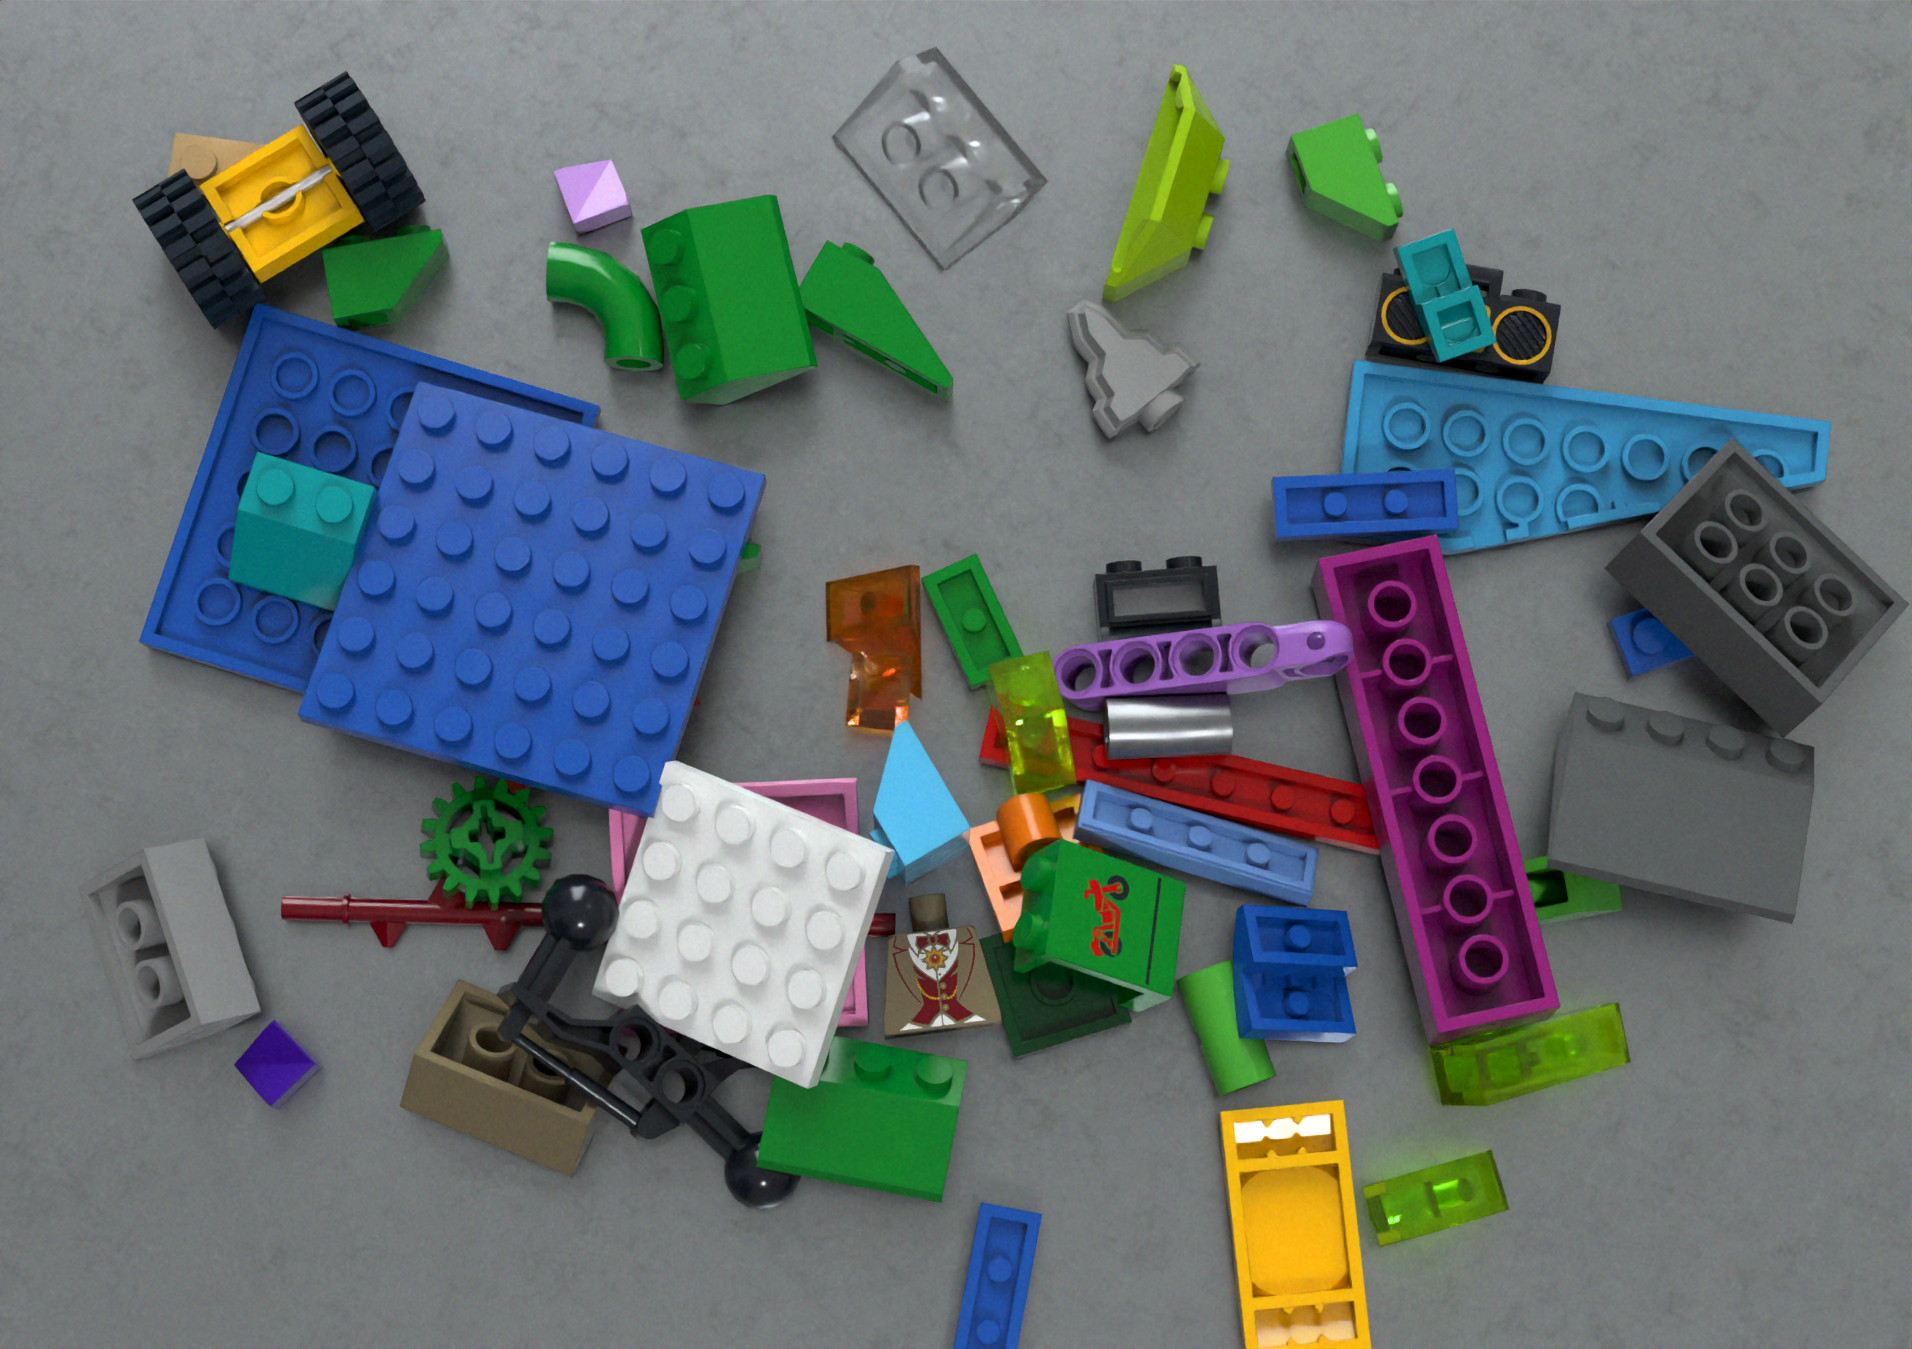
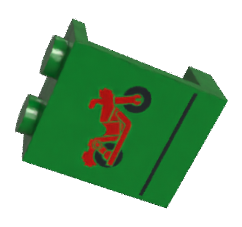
M1059 839L1030 854L1021 873L1020 881L1024 894L1021 916L1017 920L1013 931V944L1016 947L1013 970L1026 973L1050 961L1121 985L1118 1005L1136 1012H1141L1171 999L1173 996L1186 883L1064 839Z

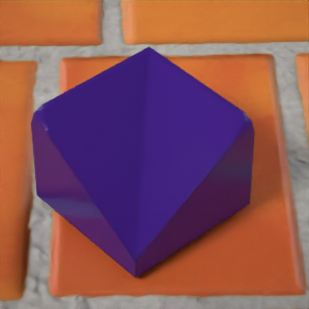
M273 1020L234 1064L261 1098L274 1109H278L322 1067L300 1042L276 1020Z

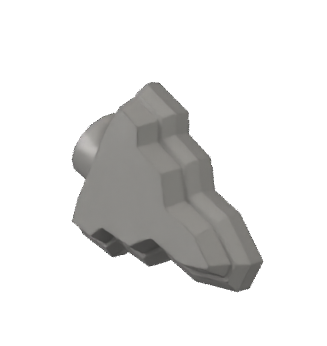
M1084 299L1067 312L1074 347L1088 363L1084 384L1096 401L1092 416L1108 439L1138 421L1150 432L1163 424L1182 407L1186 400L1179 393L1178 388L1201 366V362L1180 342L1166 345L1150 329L1130 330L1114 312Z

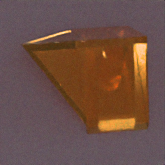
M910 564L826 582L827 642L838 644L922 700L920 566Z

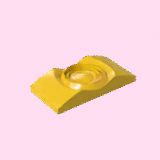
M1344 1100L1219 1112L1224 1183L1231 1225L1236 1294L1244 1349H1372Z

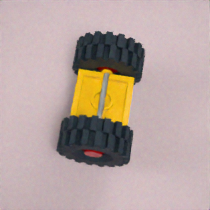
M347 71L294 102L296 109L322 153L304 125L301 124L199 185L221 222L217 221L185 168L132 199L153 236L213 329L218 328L266 299L234 248V244L237 245L261 284L364 222V219L370 228L376 232L426 202L416 179L407 167L405 160L397 150L390 135Z

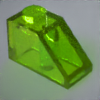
M1049 650L990 664L988 666L986 686L1016 796L1030 792L1040 793L1076 784L1077 780L1065 709Z
M1492 1149L1363 1186L1368 1203L1369 1217L1375 1227L1380 1247L1438 1232L1510 1209Z

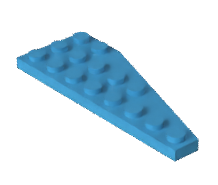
M1354 360L1351 369L1339 474L1455 469L1459 529L1456 533L1437 534L1442 554L1455 555L1655 517L1731 438L1737 441L1789 491L1821 485L1826 480L1831 422ZM1436 534L1337 538L1332 540L1383 546Z

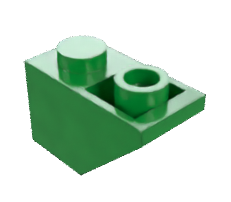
M411 225L398 229L395 232V237L372 241L369 236L356 235L338 240L334 248L323 249L322 256L332 316L337 327L355 332L400 324L449 258L448 245L441 229L431 230L427 225Z

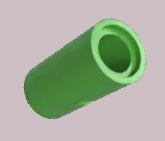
M1233 959L1204 968L1176 980L1194 1031L1199 1035L1200 1047L1219 1097L1277 1076L1264 1040L1239 1038L1234 1000Z

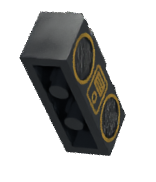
M1465 263L1472 285H1478L1481 291H1486L1485 297L1482 298L1497 343L1442 362H1437L1420 325L1399 268L1394 269L1393 274H1382L1376 288L1365 355L1478 376L1543 384L1549 376L1561 305L1546 302L1547 295L1530 289H1515L1511 291V296L1504 294L1500 296L1504 270Z

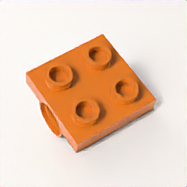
M1030 792L1020 794L1000 806L997 810L995 821L971 828L969 849L1004 943L1013 941L1014 927L1021 916L1024 894L1020 881L1021 873L1030 854L1059 839H1064L1104 854L1102 847L1072 839L1081 793L1050 803L1046 796L1041 793Z

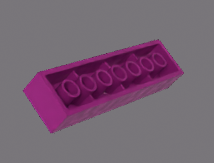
M1436 534L1320 558L1311 577L1321 620H1333L1343 623L1350 628L1353 636L1354 658L1342 670L1335 673V678L1428 1046L1549 1020L1561 1006L1438 536Z

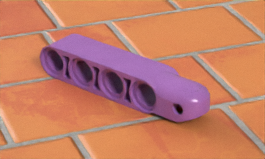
M1312 620L1269 626L1262 622H1249L1084 644L1067 648L1057 655L1051 666L1050 677L1053 687L1060 695L1076 707L1089 712L1103 711L1105 698L1206 694L1232 695L1271 690L1283 686L1288 681L1332 676L1342 670L1354 658L1353 636L1350 628L1343 623L1333 620ZM1274 644V656L1271 661L1263 667L1252 668L1251 657L1254 651L1261 645ZM1207 651L1214 652V663L1211 669L1203 675L1193 676L1192 664L1201 653ZM1336 657V658H1335L1333 661H1331V662H1324V661L1327 660V659ZM1154 659L1155 668L1151 677L1145 682L1134 684L1133 674L1136 667L1142 661ZM1095 667L1096 675L1092 685L1085 690L1076 691L1075 681L1079 673L1086 668Z

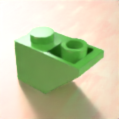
M1359 113L1291 135L1285 153L1305 207L1379 242L1392 239L1399 224L1398 218L1403 216L1401 199L1393 183H1384L1378 163L1383 161L1379 140L1372 128L1364 129Z

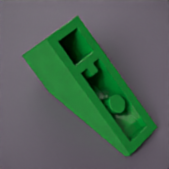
M827 240L799 286L808 325L947 403L953 393V377L882 272L873 266L874 258L863 249L851 243L845 242L841 248Z

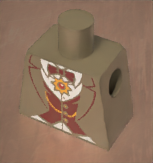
M928 894L909 898L912 932L888 936L884 1012L885 1040L1001 1026L1002 1016L975 926L968 925L949 928L945 894Z

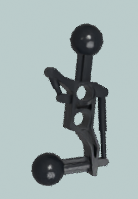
M570 874L557 880L547 891L541 908L542 922L546 931L544 938L517 982L501 986L496 994L510 1008L498 1027V1038L504 1042L511 1041L565 1079L564 1083L628 1126L631 1135L637 1140L654 1139L686 1123L725 1160V1183L738 1202L750 1209L763 1211L781 1206L793 1196L801 1176L756 1167L763 1131L749 1133L710 1096L722 1081L737 1070L757 1068L756 1066L683 1034H680L675 1040L638 1004L632 1005L627 1009L622 1008L606 1020L573 1019L548 1003L577 953L590 952L603 946L615 932L619 917L616 896L603 880L588 874ZM525 1024L530 1026L545 1042L593 1056L644 1105L643 1109L640 1112L576 1067L570 1068L520 1032ZM624 1027L635 1031L640 1039V1052L633 1061L623 1057L618 1050V1035ZM703 1049L716 1052V1056L725 1059L700 1064L694 1056ZM669 1070L676 1071L684 1080L685 1092L678 1103L670 1101L663 1092V1078Z

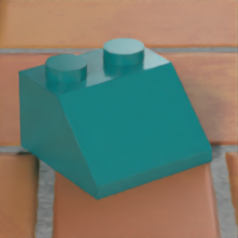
M257 452L237 509L228 579L238 584L335 612L379 493L374 486Z

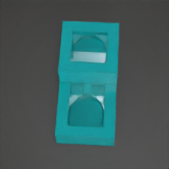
M1454 228L1393 248L1410 300L1437 362H1442L1497 343L1479 286L1472 285Z

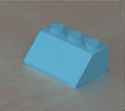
M907 719L895 726L873 810L874 830L869 832L871 841L895 850L886 878L889 880L898 874L905 887L968 851L971 832L970 825Z

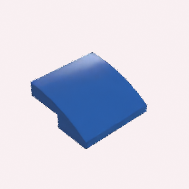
M1243 904L1237 909L1233 942V986L1239 1038L1344 1043L1357 1034L1345 978L1358 968L1347 911Z

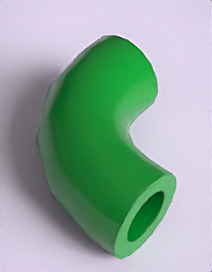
M550 242L546 270L547 301L579 305L596 317L603 329L605 344L603 362L606 365L631 371H652L662 368L664 363V341L660 312L641 278L606 252L571 243Z

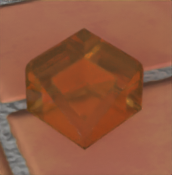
M853 651L845 726L894 731L896 725L906 719L908 720L914 657Z

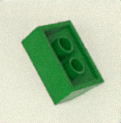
M769 194L689 208L640 229L681 401L726 405L818 367L776 195Z
M834 1035L817 1086L807 1089L775 1074L773 1075L756 1167L941 1203L968 1061Z

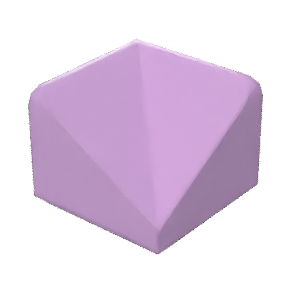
M611 159L565 167L553 172L577 236L633 215L627 195Z

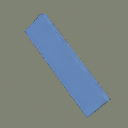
M1087 779L1081 792L1072 837L1075 840L1305 908L1313 896L1320 849Z

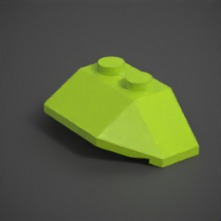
M1173 64L1107 275L1102 300L1114 303L1186 266L1192 247L1201 250L1205 248L1214 216L1203 213L1209 192L1221 195L1231 161L1220 158L1225 137L1185 66Z

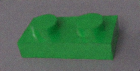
M976 553L921 578L922 586L971 691L1027 665L1025 656Z

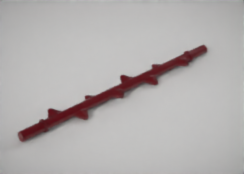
M445 877L439 880L428 900L352 897L351 893H344L343 897L283 895L281 901L282 920L342 922L343 926H350L351 922H369L383 947H394L407 924L482 926L495 951H506L521 927H544L541 915L543 901L542 903L519 902L518 904L515 902H499L498 910L491 911L487 901H477L472 909L465 908V897L462 891L458 890L449 899L443 896ZM875 912L867 937L895 935L896 913Z

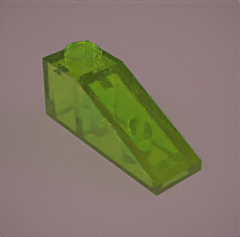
M1610 1002L1554 1014L1549 1020L1430 1045L1441 1104L1453 1106H1489L1631 1062L1619 1002Z

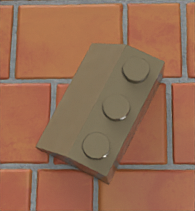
M458 980L413 1055L400 1107L572 1177L594 1135L604 1110L564 1083L565 1079L523 1049L511 1041H501L498 1038L497 1030L510 1008L496 994ZM525 1024L520 1033L570 1068L576 1067L612 1092L616 1078L593 1056L545 1042L530 1026ZM617 1044L618 1050L626 1058L629 1048Z

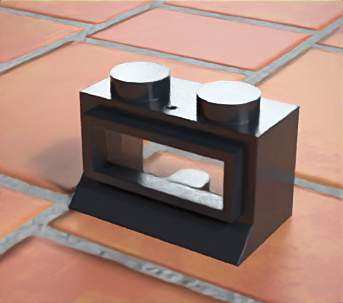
M1174 557L1166 560V569L1142 571L1141 561H1116L1106 564V573L1095 574L1093 590L1098 643L1223 626L1217 565L1202 566V557Z

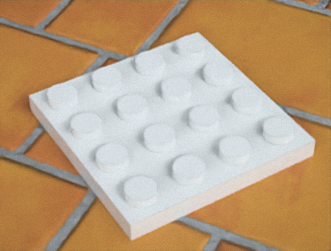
M677 760L666 762L659 781L662 788L654 818L648 817L619 906L616 929L608 940L591 994L624 1009L638 1004L660 1025L809 1089L817 1086L895 850Z

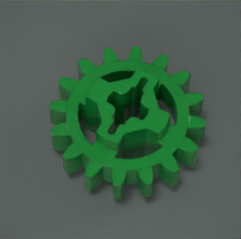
M479 775L475 777L473 791L466 792L458 782H455L451 785L452 802L448 803L437 797L432 801V811L439 819L430 818L423 819L421 833L432 838V840L420 843V858L435 859L427 867V877L429 881L445 877L446 881L443 886V896L449 899L460 890L465 893V908L472 909L478 897H487L488 905L491 911L498 910L500 895L507 893L509 898L516 904L521 902L523 895L521 884L523 882L534 888L540 886L542 876L535 866L550 867L552 853L540 846L552 843L554 832L553 828L538 827L546 818L547 810L544 805L535 806L531 809L527 807L531 790L527 788L513 796L508 793V785L503 778L498 781L495 789H487L483 776ZM495 808L508 812L509 814L514 816L517 819V821L507 820L505 817H503L501 814L495 811ZM471 810V816L462 827L451 828V833H447L452 823L460 815ZM482 822L486 824L487 834H490L492 842L495 843V851H492V864L487 862V854L483 852V847L478 842L479 835H481ZM522 853H526L523 861L516 869L505 876L502 875V869L511 859L521 858ZM464 864L475 872L479 879L463 873L455 865Z

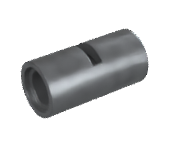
M1228 694L1104 699L1103 729L1107 760L1231 754L1233 729L1231 703Z

